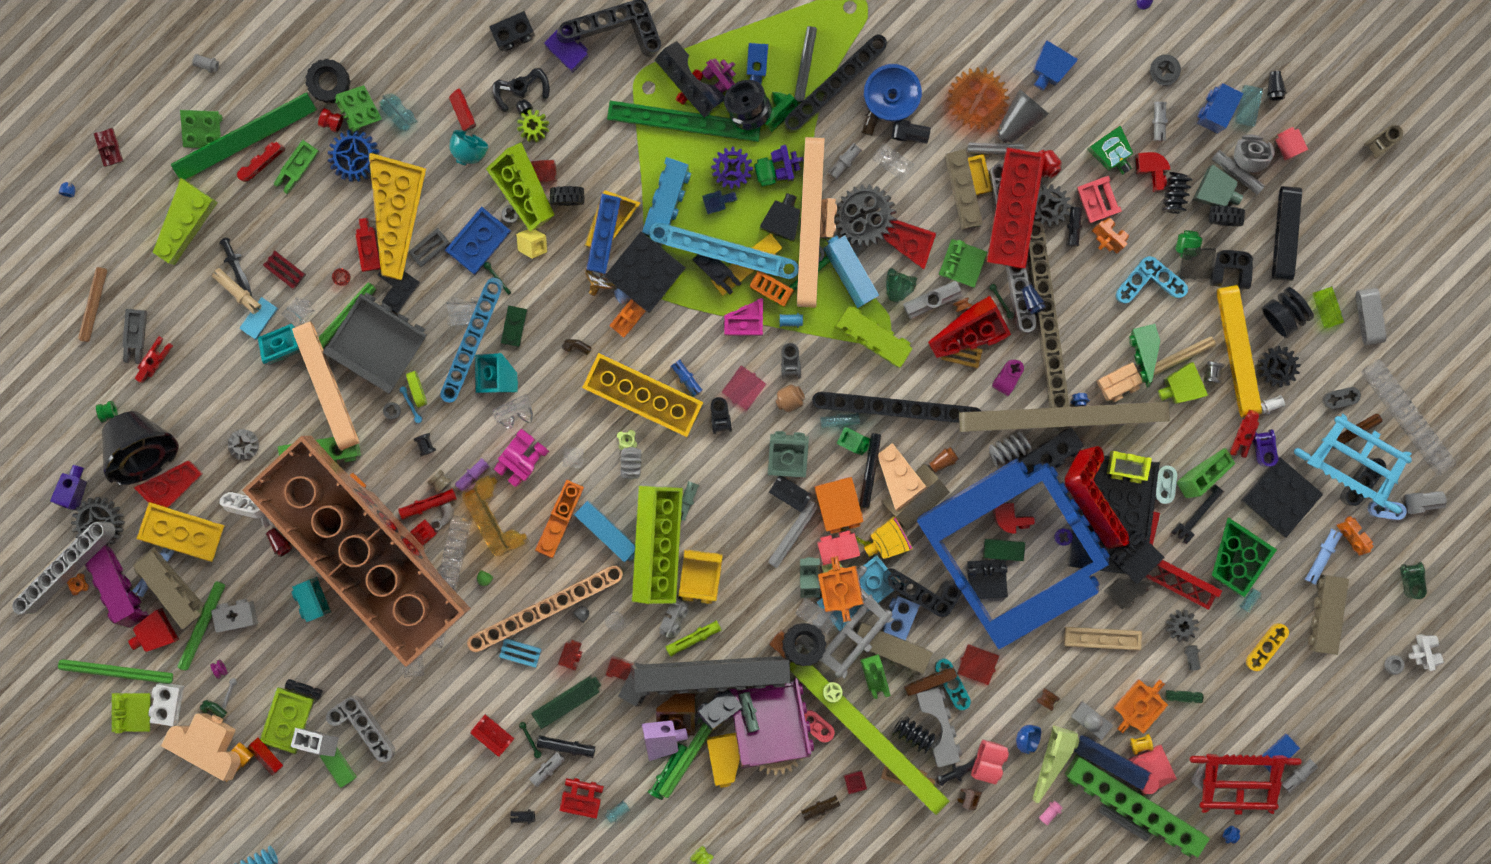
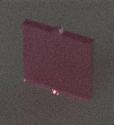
M741 365L722 393L733 400V403H737L747 411L766 383L759 379L756 373H751Z

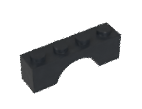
M676 41L665 47L654 60L705 118L724 103L725 96L715 85L705 84L692 74L688 66L689 54Z

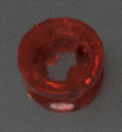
M339 268L332 273V280L335 284L345 286L350 282L351 276L347 270ZM344 272L345 281L343 282L340 280V282H338L337 280L339 277L337 276V274H343Z

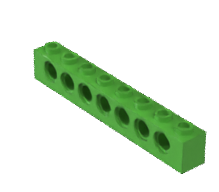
M1077 754L1064 773L1069 777L1067 779L1068 782L1076 787L1078 784L1085 787L1084 792L1092 797L1095 794L1101 797L1099 801L1108 807L1111 804L1117 807L1116 811L1124 817L1127 814L1133 817L1132 821L1140 827L1146 825L1150 828L1148 830L1150 833L1157 837L1162 835L1166 838V843L1173 847L1178 845L1182 848L1181 852L1189 857L1194 855L1198 858L1210 839L1201 831ZM1091 773V779L1087 782L1083 781L1084 774ZM1102 783H1107V790L1099 791V786ZM1123 793V800L1117 802L1115 800L1116 795ZM1135 803H1139L1140 809L1133 812L1132 806ZM1155 813L1156 819L1153 822H1149V815ZM1171 823V831L1165 832L1164 827ZM1188 834V840L1181 842V836Z

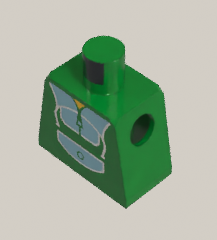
M1121 126L1087 148L1108 171L1116 166L1121 174L1124 175L1132 169L1126 158L1131 156L1133 151Z

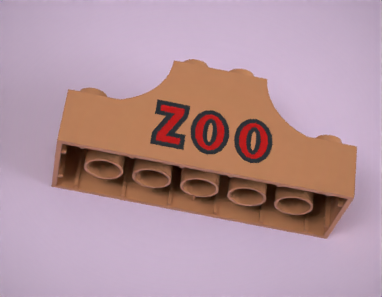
M300 436L242 490L405 667L413 663L471 609L434 568L425 554V548L373 492L365 489L350 477L312 436Z

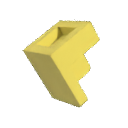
M529 229L516 234L519 252L532 259L547 252L545 234L537 230L530 232Z

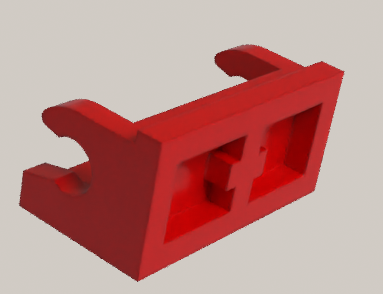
M486 714L470 731V734L498 757L515 739Z

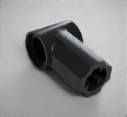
M904 119L894 121L891 139L928 144L931 127L912 124Z

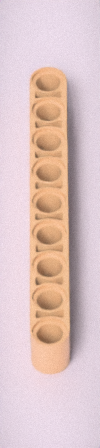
M805 137L797 307L816 308L825 138Z
M611 565L475 633L468 639V648L473 652H479L619 582L623 577V569L618 565ZM617 569L620 573L619 578H611L609 571ZM595 577L602 580V586L599 588L594 587L592 584V580ZM577 586H582L585 589L583 596H578L575 593ZM565 595L568 598L567 604H560L558 596ZM543 603L550 605L551 611L549 613L542 612L541 605ZM524 613H532L533 621L527 622L524 619ZM511 620L516 623L515 630L507 628L508 621ZM491 629H496L499 632L497 639L490 637ZM473 638L481 640V647L478 648L473 645Z

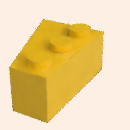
M604 190L602 194L621 198L613 235L614 239L641 203ZM600 200L584 245L591 248Z

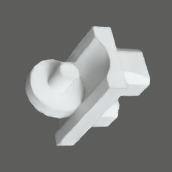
M1416 635L1418 645L1412 646L1414 652L1408 654L1409 658L1416 659L1417 665L1423 663L1424 669H1429V671L1436 670V666L1444 663L1441 653L1432 654L1431 648L1439 646L1438 637L1434 635Z

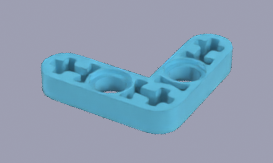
M1148 256L1139 262L1116 291L1115 297L1118 302L1123 304L1132 301L1149 279L1153 280L1174 298L1184 297L1188 292V286L1156 258ZM1145 261H1146V262L1152 261L1153 263H1152L1151 266H1152L1154 269H1157L1158 266H1159L1161 269L1158 270V271L1155 273V275L1153 276L1152 273H1154L1155 271H1154L1153 269H1151V268L1146 269V268H1145V267H1146ZM1161 272H1166L1169 276L1166 283H1162L1159 280ZM1134 275H1139L1142 278L1140 285L1132 283ZM1174 279L1175 282H1173V284L1175 286L1181 285V291L1183 292L1176 294V288H1174L1173 286H1170L1168 288L1167 285H1169ZM1129 286L1133 289H1136L1135 292L1133 290H1130L1128 292V299L1121 298L1122 294L1120 292L1126 291L1129 288Z

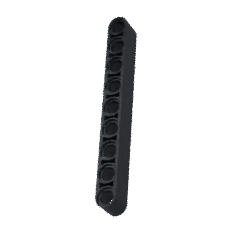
M817 392L812 397V404L818 409L959 423V416L957 419H952L949 416V412L953 408L957 409L959 413L972 410L976 412L981 411L977 407L832 392ZM818 395H823L826 398V403L823 406H819L815 402ZM837 397H842L845 400V405L841 408L835 406L834 401ZM856 399H861L864 402V406L860 410L854 407L853 403ZM877 400L883 404V408L879 412L873 409V403ZM896 402L902 406V410L898 414L892 411V405ZM915 404L921 408V412L917 416L911 412V407ZM934 406L940 410L938 417H933L930 414V410Z

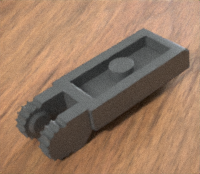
M125 310L122 345L124 347V363L130 362V348H136V364H140L143 359L142 349H144L146 310Z

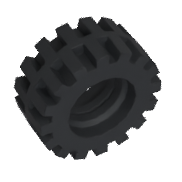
M558 186L550 188L551 205L575 206L584 204L585 196L584 188Z
M1229 206L1210 207L1209 223L1234 227L1244 225V209Z

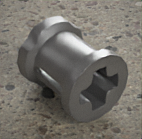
M1207 361L1209 366L1207 377H1204V380L1221 383V371L1225 364Z

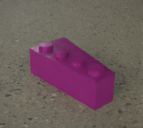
M104 545L85 564V567L94 578L92 580L93 585L100 591V600L109 611L108 617L110 621L114 624L131 628L144 620L149 614L147 611L143 612L139 604L142 602L139 596H136L130 590L132 586L130 580L124 574H121L124 569L112 548Z

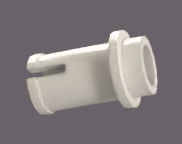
M1281 395L1267 401H1261L1262 414L1266 413L1268 415L1270 411L1285 406Z

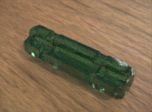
M1166 690L1165 699L1167 701L1203 703L1204 695L1201 692Z

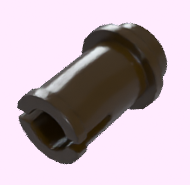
M868 110V113L865 114L867 117L861 133L873 136L877 120H880V118Z

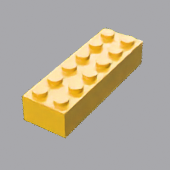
M598 353L582 387L685 437H688L704 403Z

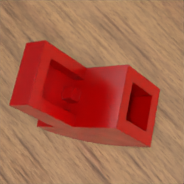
M1156 152L1136 154V174L1151 173L1153 192L1163 191L1167 185L1166 175H1163V172L1171 170L1167 159Z
M1012 502L1003 503L993 509L995 523L1000 529L1008 533L1016 534V526L1019 529H1029L1030 525L1035 524L1034 516L1015 517L1014 503Z

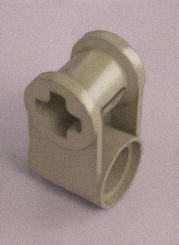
M1391 125L1371 137L1364 145L1370 148L1374 158L1377 159L1402 139L1403 130L1398 125ZM1389 130L1395 132V139L1389 137Z

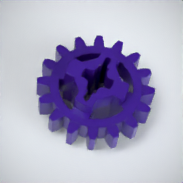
M732 147L731 151L728 152L727 148H724V154L717 153L719 159L713 158L716 165H712L711 169L716 170V172L712 175L713 177L718 176L716 182L720 183L722 181L723 188L728 184L730 189H733V185H736L739 189L741 182L745 185L747 184L746 177L751 178L748 171H753V167L748 165L752 163V160H746L748 154L742 155V149L735 152L734 147ZM728 156H737V158L729 159ZM722 162V164L724 165V170L720 174L719 166ZM743 163L745 164L744 174L740 171V166ZM737 164L736 172L730 171L727 173L729 170L728 165L734 166ZM728 177H735V178L738 179V180L730 181V180H727V178H728Z

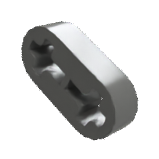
M1355 387L1330 391L1323 396V404L1329 409L1353 405L1359 402L1361 393ZM1350 392L1355 393V397L1352 400L1350 398L1344 399V396L1349 395ZM1331 395L1332 397H1339L1340 399L1338 401H1335L1334 405L1328 402V399L1331 398Z

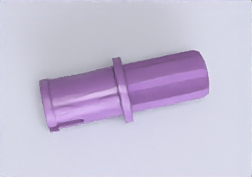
M481 458L470 470L467 469V472L455 483L456 487L460 491H464L473 481H477L478 477L490 466Z

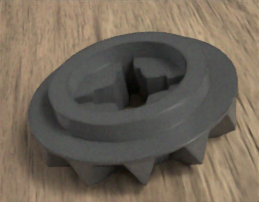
M1166 54L1160 55L1151 63L1149 73L1152 76V80L1156 81L1159 85L1167 86L1177 81L1181 73V66L1175 57ZM1165 65H1167V70L1170 71V73H1166L1162 77L1163 74L1162 70H1160V67L1163 68Z

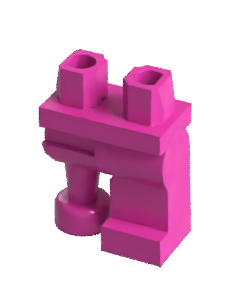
M523 429L519 430L515 438L498 458L499 462L494 468L501 476H503L508 468L513 471L514 474L508 481L515 487L521 484L523 480L526 481L529 478L541 455L546 456L549 453L548 449L537 442L534 445L535 451L529 457L525 456V452L536 439Z

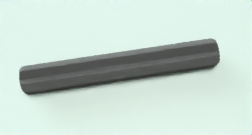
M812 26L807 27L794 96L797 102H803L806 93L817 28Z

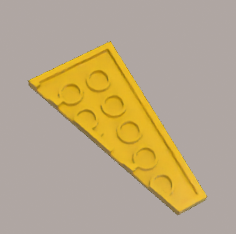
M370 153L369 161L381 274L385 277L402 280L426 168Z

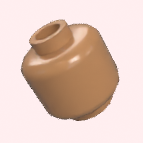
M790 384L777 392L775 402L780 410L783 409L790 413L803 406L805 395L799 386L796 387Z

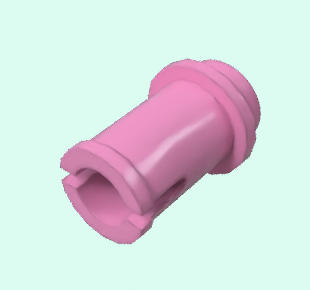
M1055 800L1050 802V806L1039 816L1040 820L1047 826L1058 813H1062L1063 807Z

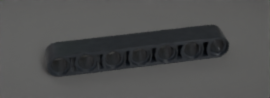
M878 34L869 39L786 117V130L790 133H796L885 51L887 46L886 38ZM880 41L883 47L876 49L873 46V42ZM864 53L868 55L869 60L861 62L858 56ZM850 66L854 68L855 73L847 75L844 69ZM836 79L840 81L841 86L833 88L830 82ZM822 92L827 96V99L819 101L816 95ZM807 105L813 109V112L808 115L802 111V108ZM790 119H796L799 125L795 128L790 127L788 124Z

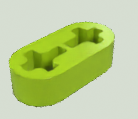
M417 372L406 373L416 406L420 408L427 405V399Z

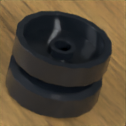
M755 80L739 81L732 85L725 94L724 105L736 127L742 130L756 129L765 124L770 118L772 106L764 88L759 82Z

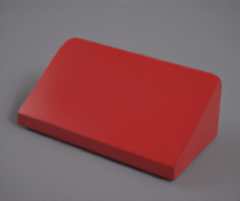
M458 88L449 96V99L462 130L467 131L476 127V122L462 90Z
M256 738L248 745L247 749L254 754V757L272 776L283 767V764L259 738Z

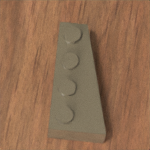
M155 547L135 561L133 565L135 573L144 579L148 588L154 592L181 629L201 616L204 603Z

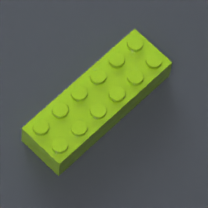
M639 486L632 602L645 604L676 603L683 488Z

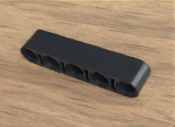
M1281 186L1279 190L1272 263V279L1293 281L1295 277L1302 203V188Z

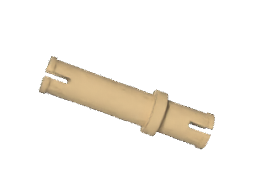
M221 268L215 270L217 274L213 273L212 278L228 290L237 299L236 301L239 304H243L252 314H256L259 311L256 308L261 309L262 305L250 296V292L244 291Z

